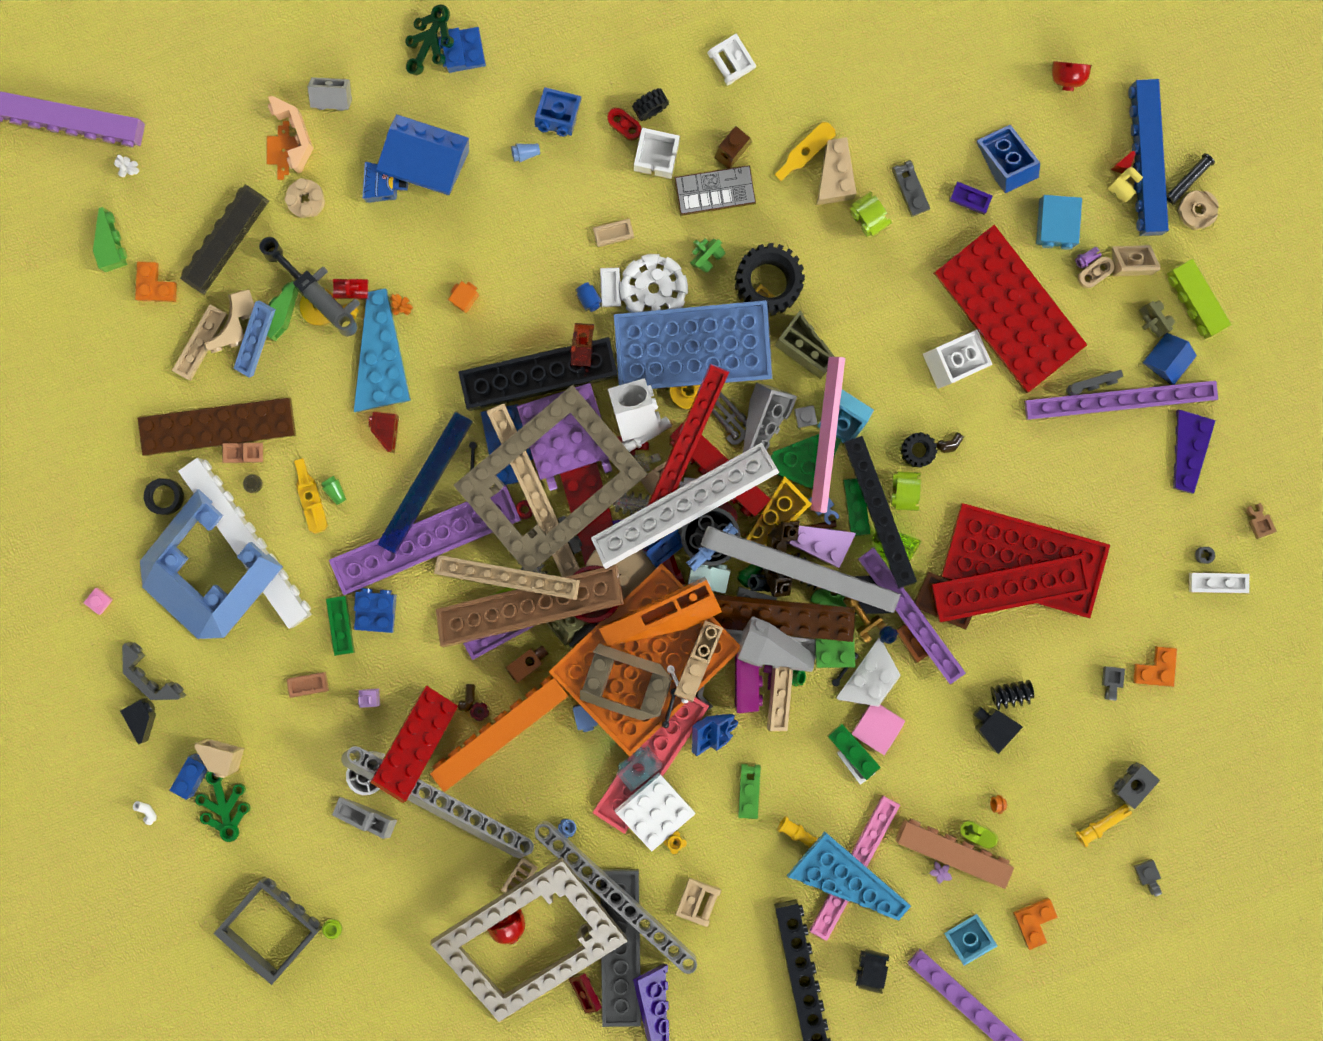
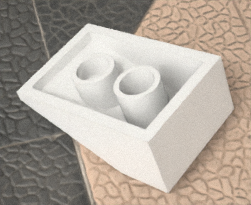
M978 330L923 353L938 389L993 365Z

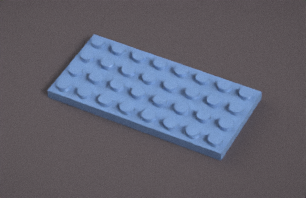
M766 300L614 314L619 385L644 378L647 386L651 385L652 389L701 385L710 364L729 371L725 383L773 379L768 305Z

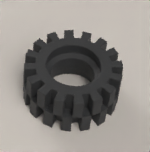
M657 88L637 99V102L633 103L632 108L640 121H646L651 119L652 116L661 113L663 109H666L669 101L662 89Z
M923 432L914 433L907 437L901 445V454H903V460H906L905 463L918 468L932 463L938 451L936 450L937 443H934V438L929 437V434H924ZM915 443H922L926 447V453L923 457L913 455L912 447Z

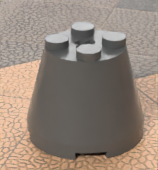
M715 508L684 525L681 532V541L687 555L692 558L699 552L698 549L700 547L703 548L700 544L707 526L723 530L731 523L738 530V533L735 535L740 537V530L734 517L721 508ZM716 551L711 556V559L709 561L706 560L702 565H719L728 561L731 556Z

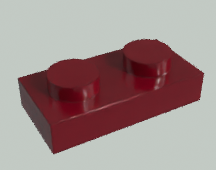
M586 973L575 974L569 978L585 1014L597 1012L602 1008Z

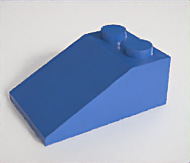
M1011 125L977 140V145L995 181L1004 193L1039 178L1040 161Z

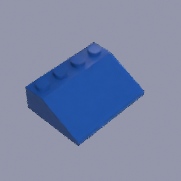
M396 114L389 128L376 172L450 195L468 156L469 138Z

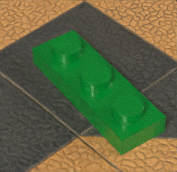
M857 479L843 480L850 532L856 533L855 536L870 534L868 511Z
M347 596L326 599L334 656L355 653Z
M842 723L827 735L866 780L881 768Z

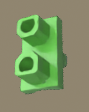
M704 238L701 243L695 240L693 244L696 248L692 253L696 257L690 264L707 273L713 267L708 258L713 255L716 260H719L725 255V251L721 246L722 242L714 238L710 242Z

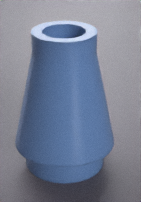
M538 143L515 144V146H511L514 162L519 161L520 163L540 155Z

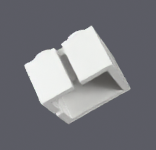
M642 128L634 162V171L650 175L654 171L655 176L671 179L680 136Z

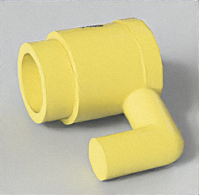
M1129 167L1119 175L1107 188L1124 203L1136 193L1127 179L1131 176L1138 183L1143 178L1133 167Z

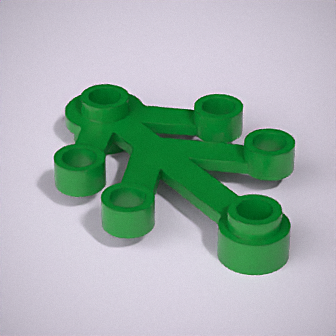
M208 771L206 780L209 784L213 785L218 804L209 800L208 795L205 793L197 795L195 802L197 805L204 806L220 815L223 823L215 820L211 812L203 813L200 816V821L202 824H208L220 831L222 840L232 842L239 836L238 825L251 809L250 804L247 802L239 804L237 807L238 812L231 821L229 813L238 798L245 793L246 787L241 783L235 785L233 793L226 803L221 783L223 778L215 779L213 777L214 773ZM237 786L242 788L241 793L237 792ZM200 796L204 797V803L200 802ZM242 805L247 807L246 812L241 810ZM204 815L209 816V821L204 820ZM228 829H232V835H229L227 833Z

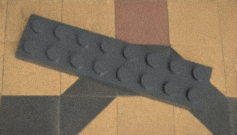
M639 869L603 870L639 903ZM601 879L600 888H603L607 883ZM613 893L611 898L614 901H618L621 899V895ZM601 898V906L627 937L626 943L601 958L602 1027L641 1026V1012L633 979L640 976V933ZM628 906L625 908V911L628 914H633L636 909L633 906Z

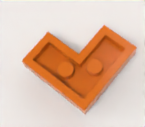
M137 262L135 300L176 302L177 283L158 281V263Z
M1155 646L1154 665L1135 664L1133 683L1174 687L1177 648Z
M1049 898L1013 912L1029 950L1047 943L1040 925L1058 918Z

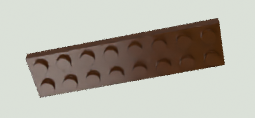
M291 398L138 418L142 456L222 446L223 443H247L296 436Z
M714 594L722 612L713 617L724 629L743 631L753 616L772 624L788 636L853 642L855 608Z

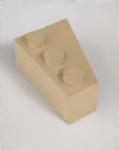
M847 137L828 140L826 144L816 205L852 200L857 194Z

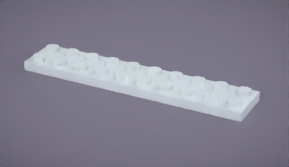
M760 443L591 537L605 569L773 477L779 471L764 445Z

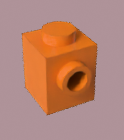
M461 281L460 284H455L452 288V295L448 300L464 313H467L479 297L476 291L477 287L470 282L465 284Z

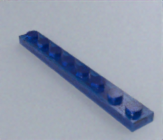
M457 412L453 414L380 538L379 546L394 554L397 553L472 425V420Z

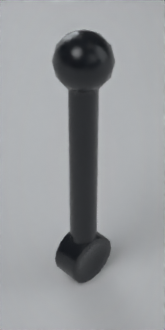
M470 442L469 444L471 448L470 471L474 468L475 449L477 448L475 442Z
M855 652V660H856V659H858L859 655H858V653ZM844 668L839 676L832 680L834 686H839L840 679L848 668Z
M676 688L671 690L672 696L665 721L662 722L663 728L669 727L668 721L676 697L674 695Z

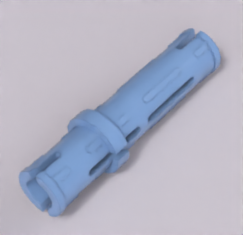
M731 523L722 530L733 535L738 533V530ZM700 547L698 549L699 552L686 563L695 572L706 560L709 561L716 551Z

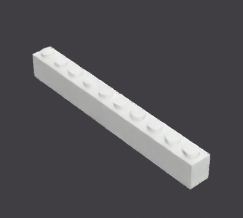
M196 458L178 471L193 493L197 489L202 491L213 502L212 505L223 515L216 526L237 556L249 542H253L266 555L269 554L266 550V543L254 533L256 531L255 527L250 522L247 523L244 518L245 513L239 506H235L233 496L221 486L223 485L222 480L217 475L214 476L211 471L212 466L206 459ZM271 553L270 555L278 562L276 557ZM281 569L263 593L288 629L312 615L309 611L311 607L305 600L302 601L299 597V590L295 585L290 584L287 580L289 578L285 570Z

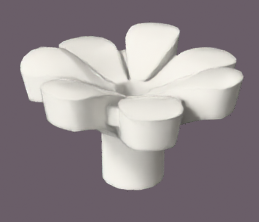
M117 155L114 165L120 169L118 171L119 176L125 177L127 173L133 175L140 171L136 168L138 166L136 161L130 162V158L126 156L123 158L121 155Z

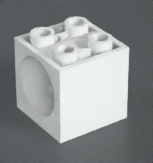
M645 378L608 389L623 441L660 431L658 423H661L659 411L655 412L658 406L656 399L651 398L654 396L651 385L647 386Z

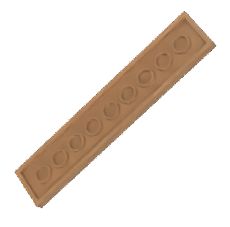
M612 565L607 569L604 567L564 577L580 580L577 600L516 589L436 609L440 646L444 648L622 605L624 603L618 566Z

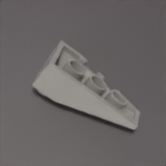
M756 383L749 403L743 453L760 443L764 445L766 450L768 449L770 439L774 433L778 434L780 431L779 426L784 418L788 419L797 398L796 395L769 385Z
M752 616L743 629L737 659L754 666L762 667L764 664L772 665V668L783 666L788 667L790 670L812 672L815 654L772 624Z

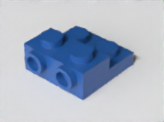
M459 27L448 29L449 36L454 39V44L451 48L442 46V36L438 37L440 49L443 48L446 59L443 67H447L449 73L486 66L479 27L460 30Z
M544 87L535 115V127L541 132L554 131L561 137L572 136L581 103V96Z
M361 588V592H356L354 630L394 633L397 594H391V590H380V593H372L373 589Z

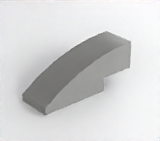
M339 797L332 814L342 821L362 831H369L382 839L391 837L397 819L342 797Z

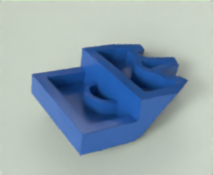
M735 715L707 716L701 721H697L692 727V753L698 756L710 747L717 751L725 746L733 737V734H730V732L737 727L739 722L734 719Z

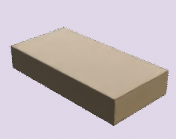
M630 218L593 228L598 247L634 238Z

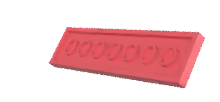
M696 696L693 702L688 701V703H685L669 719L668 728L661 726L637 751L628 757L593 810V814L625 834L629 827L616 814L615 809L658 772L662 776L665 774L691 735L692 727L697 721L701 720L709 705Z

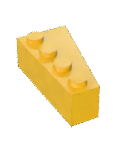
M786 477L782 478L771 496V500L766 504L745 539L767 546L768 534L780 522L795 521L812 505Z

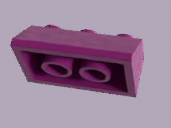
M737 653L735 655V711L737 713L759 711V706L763 705V697L759 695V687L763 686L762 675H759V668L762 667L737 659Z

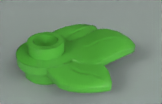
M823 588L817 589L811 597V602L816 604L847 607L843 601L845 596L840 594L832 595L831 591Z

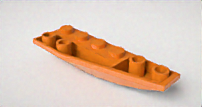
M703 577L600 627L599 630L607 646L685 630L722 611L707 579Z

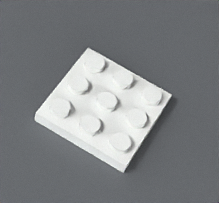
M659 772L615 809L616 814L651 851L695 815L694 810Z

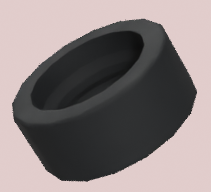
M159 478L151 481L146 486L143 499L146 507L151 512L170 515L181 508L184 502V493L177 482L171 479ZM162 485L170 487L175 494L172 505L167 508L158 507L153 500L155 489Z

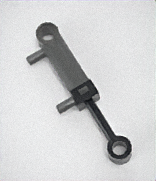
M266 237L262 239L259 247L265 258L270 262L278 261L296 279L293 285L305 299H308L343 336L348 337L355 334L357 323L350 313L360 305V302L354 299L343 308L317 282L328 273L325 267H321L313 275L308 271L301 274L283 256V250L275 238ZM275 247L273 251L268 252L270 248ZM344 322H350L348 326L342 327Z

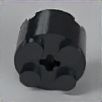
M865 949V951L861 950L859 956V967H861V970L857 969L855 977L856 986L859 989L883 993L882 989H884L888 971L886 961H889V954Z

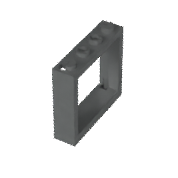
M264 877L214 932V935L272 985L322 927L315 917H310L306 913L302 905L295 904L287 892L277 888V884L272 879ZM262 888L311 931L278 970L229 928L231 923Z

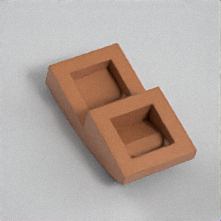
M263 443L222 444V463L263 462Z

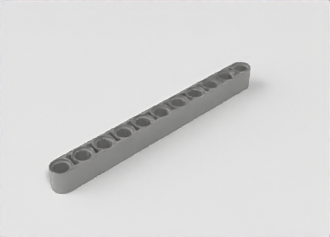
M707 526L700 544L719 553L894 613L901 594L710 526Z
M354 746L344 752L341 761L348 769L371 780L382 759L360 747ZM350 753L356 756V761L350 759ZM367 763H371L373 765V771L368 769ZM418 779L407 799L516 858L527 856L534 849L532 840L420 779ZM419 790L424 792L425 798L420 797ZM436 799L441 801V808L437 806ZM453 808L458 811V817L454 815ZM470 817L475 820V826L471 824ZM487 826L491 828V834L487 832ZM504 835L507 836L508 843L503 840ZM520 844L524 846V852L521 851Z
M541 821L538 823L535 829L537 840L558 859L562 857L582 881L682 972L691 974L696 970L697 959L692 951L550 822ZM539 828H548L549 834L541 835ZM561 840L564 846L558 849L553 845V842ZM575 853L578 856V860L572 862L568 859V855ZM589 866L593 872L586 875L582 872V868ZM598 880H605L607 885L603 888L598 887L596 884ZM619 893L621 899L614 901L611 898V894ZM633 906L636 911L633 914H628L625 908ZM642 919H647L650 924L647 927H643L639 922ZM661 932L664 934V938L657 940L654 938V935ZM673 945L679 948L676 953H671L668 949ZM685 959H691L693 961V964L691 966H685L683 964V961Z

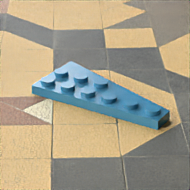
M386 288L368 292V299H366L354 404L355 413L411 401Z
M825 831L787 874L788 878L796 879L806 885L819 888L826 893L852 901L862 907L870 908L898 921L911 907L906 900Z

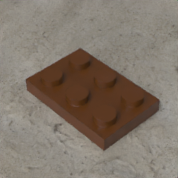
M927 571L914 603L920 610L938 618L931 584L949 580ZM972 616L946 622L966 630Z

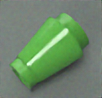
M335 476L321 483L322 490L336 505L347 500L339 479L336 480Z

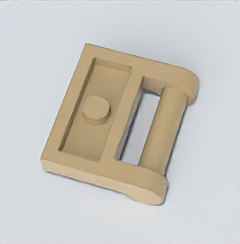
M689 877L676 911V916L708 927L710 923L709 917L716 898L720 896L722 890ZM705 891L709 892L710 895L702 916H697Z

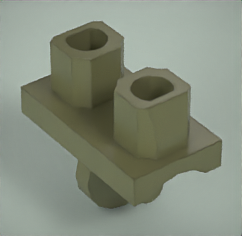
M1160 300L1152 301L1139 309L1143 320L1146 322L1142 328L1144 330L1150 328L1158 338L1170 332L1175 323L1172 316L1168 315L1165 317L1161 311L1164 309V305Z

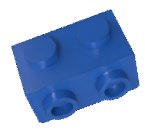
M678 529L642 549L654 567L657 568L683 547Z

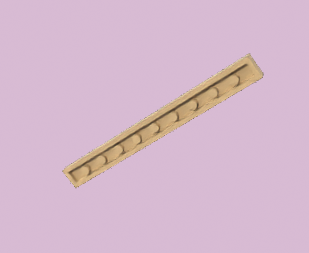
M505 404L486 411L501 444L517 432ZM525 451L510 464L538 525L547 534L559 522ZM568 542L552 555L562 577L572 576L580 569Z

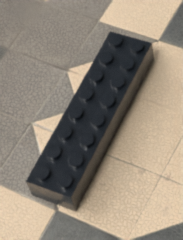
M609 337L458 371L468 411L568 389L572 385L578 387L588 383L618 378Z

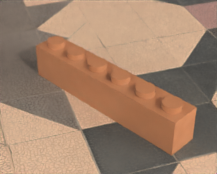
M915 819L903 820L895 839L898 844L1006 889L1014 867L1009 864L1010 860L1002 856L995 858L990 851L981 848V851L974 849L975 845L963 841L962 844L956 841L957 838L950 834L941 835L938 833L939 830L934 827L920 826L921 822Z

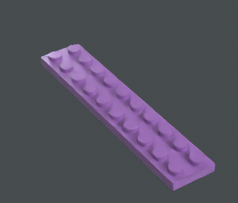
M505 485L502 490L491 497V500L508 520L514 524L521 521V518L517 513L507 485ZM464 502L332 558L329 562L343 595H347L493 532L470 504Z

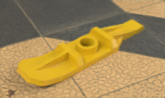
M822 122L789 153L787 163L775 173V176L782 181L793 170L803 168L827 144L828 140H832L836 136L835 129L827 122ZM803 149L808 150V155H802L801 151Z
M304 458L295 460L294 463L298 474L296 487L306 517L308 530L314 534L323 532L328 524L316 482L308 474ZM308 492L312 494V498L310 500L306 499L305 497L306 493Z

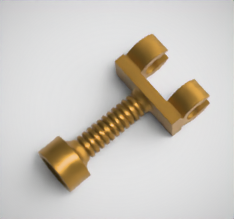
M849 597L843 599L847 607L855 608V612L864 625L856 631L866 644L872 641V638L867 633L871 628L877 626L882 633L888 629L878 615L870 620L858 603L859 601Z

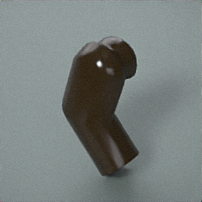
M956 432L951 441H938L937 449L942 453L954 452L964 439V436Z

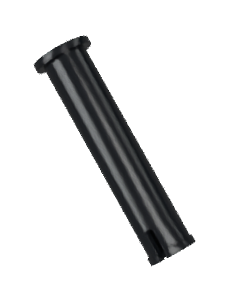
M1204 153L1202 159L1167 194V201L1170 204H1175L1210 166L1215 164V160L1209 154Z

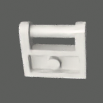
M734 34L707 52L724 76V82L727 86L756 68V64L737 34ZM721 51L725 53L736 72L732 74L729 72L719 55Z

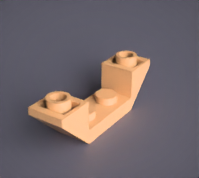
M269 96L271 104H268L271 115H275L279 120L289 117L292 128H296L297 135H295L299 147L287 151L289 155L287 162L289 167L299 174L303 171L313 150L302 115L295 106L274 96Z

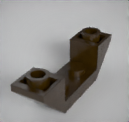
M800 521L780 522L768 534L767 547L786 553L787 542L798 539ZM764 568V574L772 596H790L792 578Z

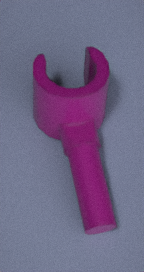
M765 665L763 672L769 674L767 690H770L772 665Z

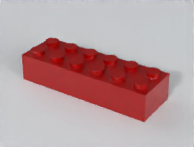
M683 423L669 437V440L671 441L670 445L672 447L675 444V441L679 435ZM701 434L689 463L691 465L695 463L699 467L698 472L704 475L729 460ZM755 486L729 501L732 504L738 503L741 506L739 510L746 517L751 516L753 518L771 499Z

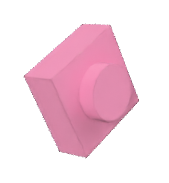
M95 588L84 601V604L98 615H101L113 599L101 589Z

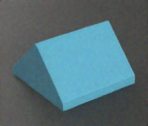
M977 914L944 933L958 959L964 966L997 947L996 942Z

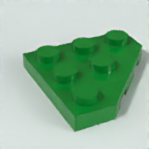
M819 434L774 451L771 459L779 471L777 475L786 477L790 481L813 490ZM837 437L835 440L834 455L841 442V439Z

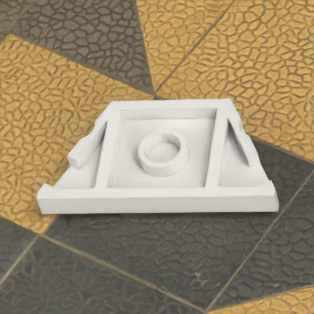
M878 638L836 697L838 700L879 707L897 682L901 674L880 638Z

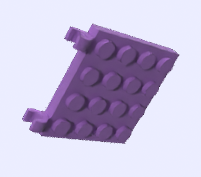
M588 383L575 387L601 418L591 384ZM563 392L517 406L522 425L527 424ZM571 413L530 447L540 480H547L550 491L558 489L554 476L598 461L602 462L605 473L612 471L607 455Z

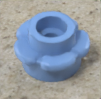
M563 819L558 825V831L567 838L572 837L576 832V824L572 820Z

